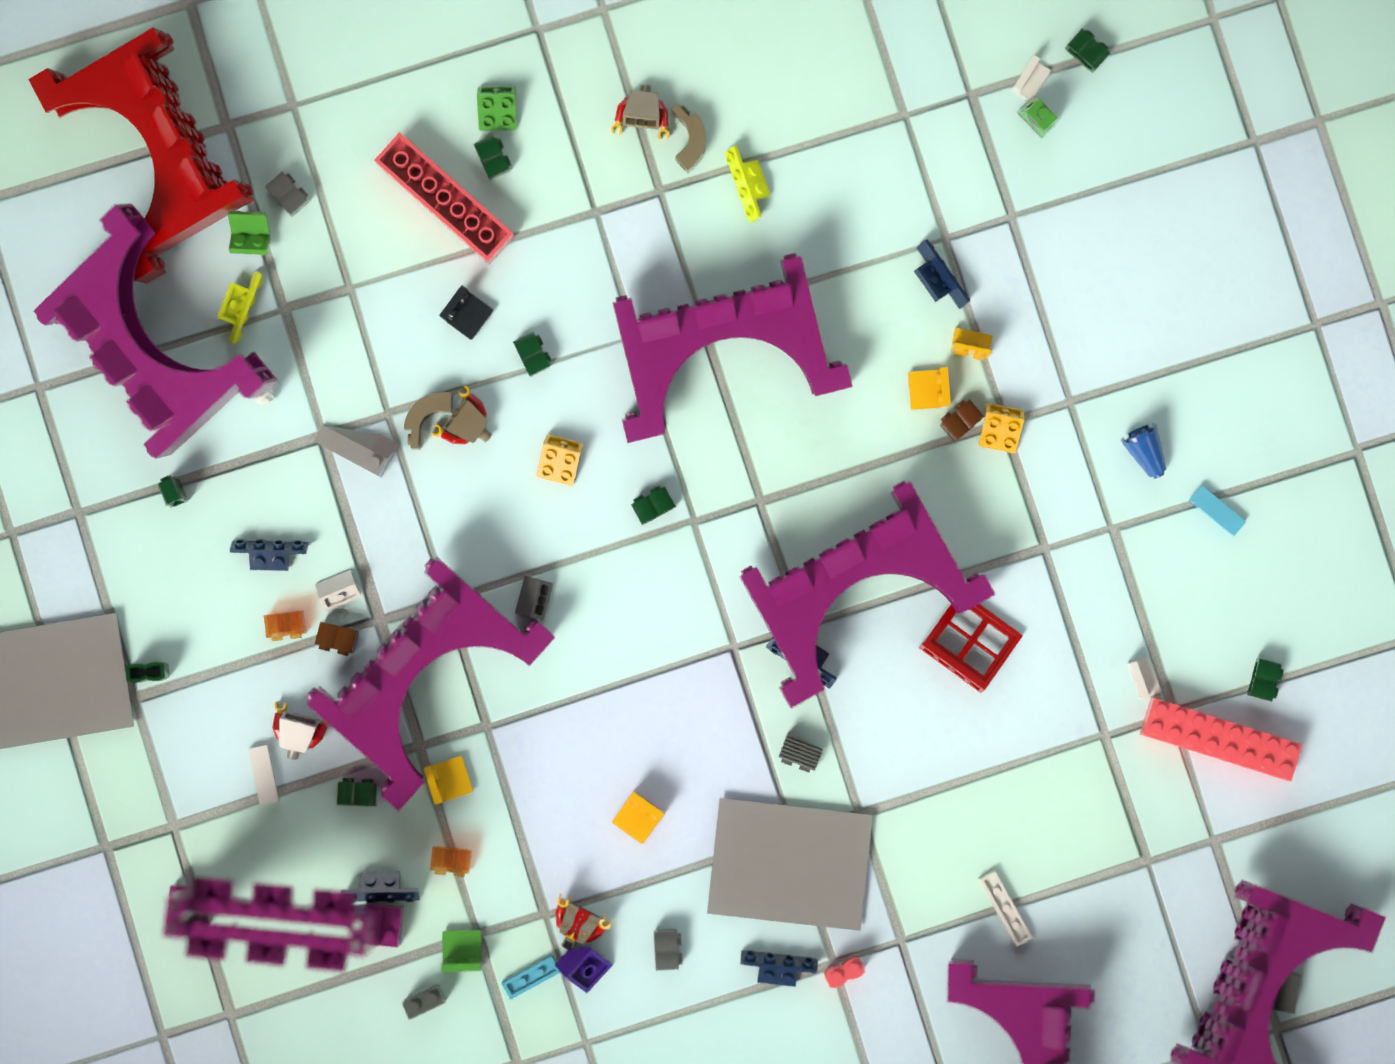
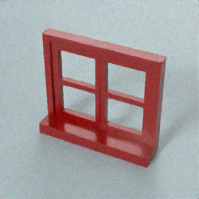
M950 604L928 637L922 642L919 649L979 693H982L986 690L1023 635L980 604L969 609L982 619L974 633L969 635L951 622L957 612ZM988 624L1009 638L998 655L977 641ZM947 625L968 639L957 656L937 642ZM974 644L994 658L984 675L963 661Z

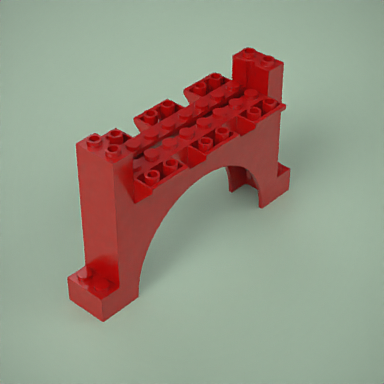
M154 27L68 78L65 74L46 68L28 79L45 113L55 110L58 117L61 118L69 113L87 108L110 109L132 123L145 140L153 161L155 182L152 201L144 219L156 234L145 246L139 258L134 281L146 284L166 273L164 269L165 263L161 257H158L159 255L228 216V211H237L254 201L252 196L253 190L249 184L234 179L230 182L224 181L219 165L208 161L203 134L196 129L194 117L181 110L180 96L177 93L179 89L176 83L171 81L169 69L165 64L157 61L175 50L172 45L174 41L169 33Z

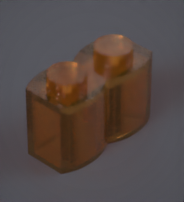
M304 611L263 615L266 638H271V641H281L283 636H290L291 639L302 638V634H306Z
M433 846L430 870H434V874L446 875V872H454L453 876L465 877V874L470 873L472 850Z

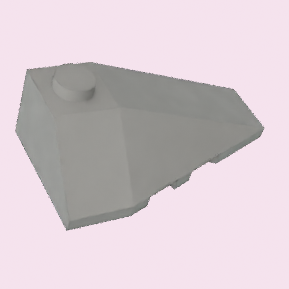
M322 425L314 440L315 443L379 477H382L399 446L398 443L380 434Z

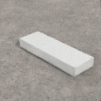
M268 745L248 749L260 806L279 802Z

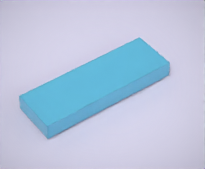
M1202 485L1189 499L1191 503L1233 537L1246 523L1244 519Z
M553 954L501 982L510 1000L561 973L555 966L557 962Z

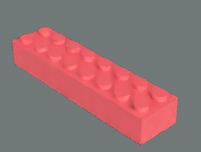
M400 132L374 159L377 166L489 265L515 237L513 232Z
M1150 698L1139 734L1292 782L1302 744L1156 698Z

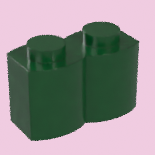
M1081 29L1067 44L1065 49L1074 58L1079 60L1084 67L1094 73L1109 56V48L1103 42H1097L1091 31Z
M495 135L473 143L489 180L510 172L509 166H512L508 155L504 156L501 151L504 146L500 137L496 139Z
M534 332L513 341L530 377L550 368L549 363L552 360L548 352H543L541 346L544 344L539 334L535 336Z
M171 475L160 479L161 482L158 483V487L166 506L176 507L188 502L180 479L171 477Z
M659 485L650 490V495L644 497L642 494L633 499L634 503L631 506L642 526L676 508L665 486L661 488Z
M1257 658L1247 695L1271 702L1273 698L1276 699L1279 688L1276 687L1277 682L1282 679L1284 669L1281 668L1282 664Z
M165 662L136 663L125 667L126 681L132 683H143L148 680L163 681L170 677L169 664Z
M343 778L342 782H338L337 805L376 807L378 783H373L374 779H362V782H354V778Z

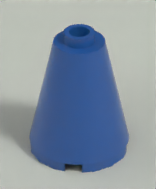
M1152 423L1150 428L1147 424L1128 433L1129 437L1126 440L1122 437L1121 442L1149 477L1157 479L1165 474L1164 471L1167 468L1158 428L1155 423Z

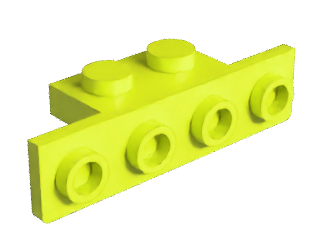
M736 145L725 152L726 161L729 164L739 198L745 209V215L749 223H752L762 217L756 200L767 198L771 194L759 160L743 163Z
M260 272L253 273L248 288L232 282L229 283L216 317L233 324L227 341L229 344L235 345L241 339V328L249 318L248 310L250 306H253L256 296H254L256 289L260 288L263 278H261L262 273Z

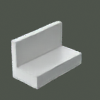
M1035 55L1012 89L1014 93L1027 101L1034 99L1051 72L1050 69L1039 63L1040 58Z
M351 570L315 584L319 600L326 612L361 597Z
M1149 656L1127 664L1140 700H1145L1162 692Z

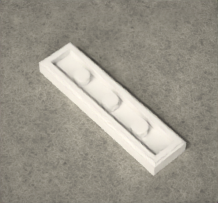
M996 870L978 879L1015 946L1018 947L1031 940L1033 936Z

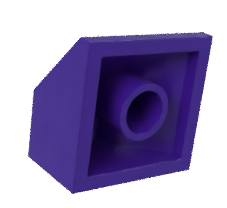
M591 947L568 950L557 961L555 966L566 979L585 993H588L613 964Z

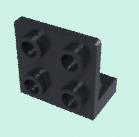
M461 285L439 316L468 339L473 340L494 310Z

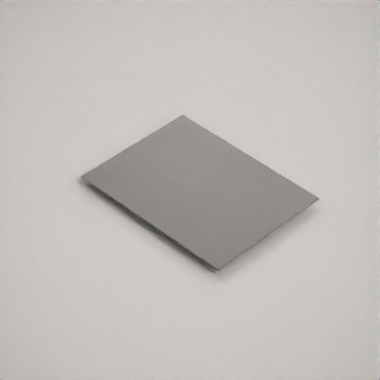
M117 613L0 632V749L134 727Z
M720 798L707 914L861 931L873 815Z

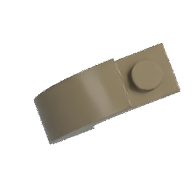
M676 103L671 108V113L685 126L689 134V140L684 149L675 156V161L688 174L697 166L703 156L706 141L705 129L696 112L689 117V111L683 105L680 107Z
M451 392L429 394L419 399L411 407L405 419L404 430L411 431V434H408L407 444L411 445L410 448L412 450H420L421 428L429 416L436 413H452L453 394Z

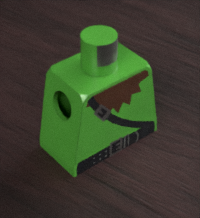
M1039 98L1030 99L1017 112L1041 138L1056 125L1058 119Z

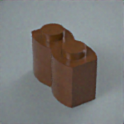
M970 399L967 402L962 400L955 406L957 410L952 415L948 412L941 418L942 423L940 427L954 443L985 417Z
M320 622L315 644L319 645L318 649L330 652V648L338 650L337 654L348 656L349 653H354L359 631Z

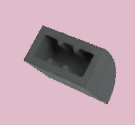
M524 576L515 613L544 620L553 583Z
M1290 973L1274 999L1273 1010L1295 1014L1301 975Z

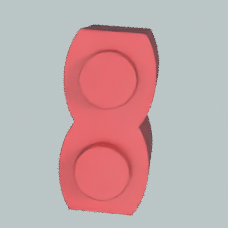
M858 956L850 957L843 961L841 965L830 966L824 971L830 988L842 986L847 980L857 979L865 973V969Z

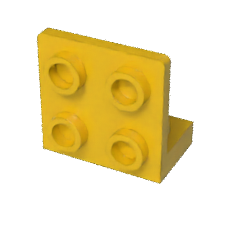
M955 328L950 351H954V355L965 357L968 354L973 355V359L984 361V358L988 359L992 354L990 347L993 335Z
M940 367L938 370L908 372L911 410L950 407L948 367Z
M987 403L979 446L1016 453L1024 423V410Z
M547 434L543 442L536 477L573 486L584 443Z
M462 756L423 768L435 805L473 792Z
M633 791L612 823L639 843L644 844L665 813Z

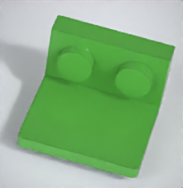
M516 86L478 87L477 110L480 131L517 129Z
M228 211L231 230L229 253L268 255L271 237L267 213Z
M481 930L442 932L443 963L441 964V972L481 971Z

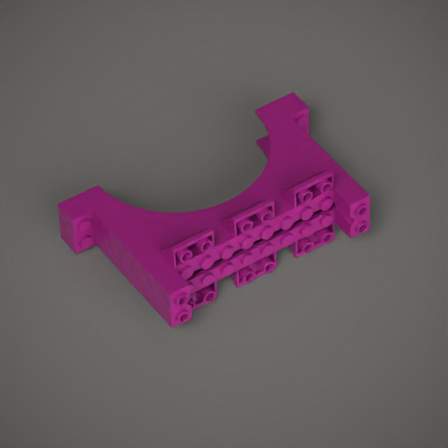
M115 204L99 219L103 224V229L111 234V236L33 312L37 315V320L45 326L53 325L54 323L60 324L66 328L71 339L76 342L85 340L89 344V349L93 352L89 356L93 361V366L103 373L105 380L110 385H113V387L123 385L126 389V394L131 397L126 401L129 409L141 419L142 425L147 430H158L143 444L146 447L147 453L151 457L158 459L172 455L238 392L247 399L260 397L266 394L279 380L255 351L246 358L239 354L230 362L216 369H198L171 359L151 341L139 320L135 307L134 276L139 258L145 246L156 232L133 204Z
M796 253L784 255V260H780L785 283L783 280L769 282L768 287L757 285L750 287L751 291L745 292V290L733 292L734 296L729 297L721 294L713 296L714 300L712 301L706 298L697 300L695 305L690 307L688 303L677 306L678 310L671 311L669 308L658 310V314L652 315L650 312L640 314L639 319L636 318L632 298H627V295L615 298L616 301L612 303L640 414L637 415L636 411L626 413L625 418H622L628 443L665 434L663 408L665 396L672 378L691 355L701 348L720 340L751 338L778 347L800 367L809 383L812 395L819 396L853 387L847 364L842 363V361H835L829 363V367L827 365L801 256H796Z
M902 481L893 486L894 491L890 493L899 510L885 517L886 522L882 519L869 526L870 530L868 532L864 529L854 534L855 539L852 541L847 538L835 545L837 549L833 550L831 547L818 554L820 558L816 561L813 557L803 563V568L799 569L797 566L786 572L785 575L787 577L782 579L779 576L768 582L769 587L757 567L749 566L741 571L742 575L739 576L741 582L795 677L794 679L791 677L786 678L780 682L781 686L778 687L789 708L792 709L825 690L816 663L818 630L831 604L841 593L855 583L872 576L886 574L912 577L938 590L951 603L957 614L960 612L962 614L996 595L985 574L979 575L975 573L965 580L911 482L905 483V481Z
M431 557L424 565L426 568L424 570L425 574L437 583L439 587L435 585L428 593L429 598L426 601L422 600L415 607V616L413 618L409 616L402 624L404 628L400 630L396 628L389 636L390 641L387 644L383 643L376 650V659L374 661L370 659L363 667L364 669L361 673L357 671L350 679V685L348 687L344 686L338 692L337 700L321 686L317 689L313 687L306 695L307 706L389 777L381 785V797L397 811H400L425 783L422 780L424 776L409 760L399 733V717L403 699L416 676L428 664L440 656L454 650L469 647L498 649L514 655L530 666L556 638L537 619L534 621L530 620L523 629L525 631L522 633L439 557L435 559Z
M193 876L192 886L170 885L169 896H166L162 937L177 939L187 937L185 957L220 961L226 960L230 941L247 943L245 963L280 967L286 966L290 947L307 949L305 969L345 973L349 956L365 957L377 946L397 948L400 946L404 907L371 903L354 905V892L313 888L312 904L295 903L294 886L253 882L252 898L235 896L234 880ZM197 913L347 928L346 931L350 933V936L314 933V929L308 932L241 926L237 925V921L231 924L191 921L190 916ZM355 922H359L361 925L357 929L354 928Z
M1241 879L1240 883L1235 887L1234 897L1247 902V906L1243 908L1241 913L1242 919L1234 931V939L1240 941L1239 946L1234 951L1235 957L1234 959L1226 957L1220 966L1221 972L1213 984L1214 990L1212 992L1218 995L1219 998L1213 1004V1013L1205 1011L1204 1015L1200 1017L1198 1031L1192 1037V1048L1177 1043L1171 1050L1170 1061L1174 1064H1277L1270 1044L1269 1021L1274 999L1283 982L1304 961L1325 951L1347 948L1373 953L1386 917L1350 903V906L1345 910L1343 921Z
M951 959L948 962L947 1002L972 1007L996 1021L1013 1041L1022 1064H1067L1069 1062L1070 1048H1067L1066 1045H1069L1071 1037V1026H1068L1071 1020V1008H1090V1005L1094 1004L1095 990L1091 989V984L974 980L978 975V965H974V960Z

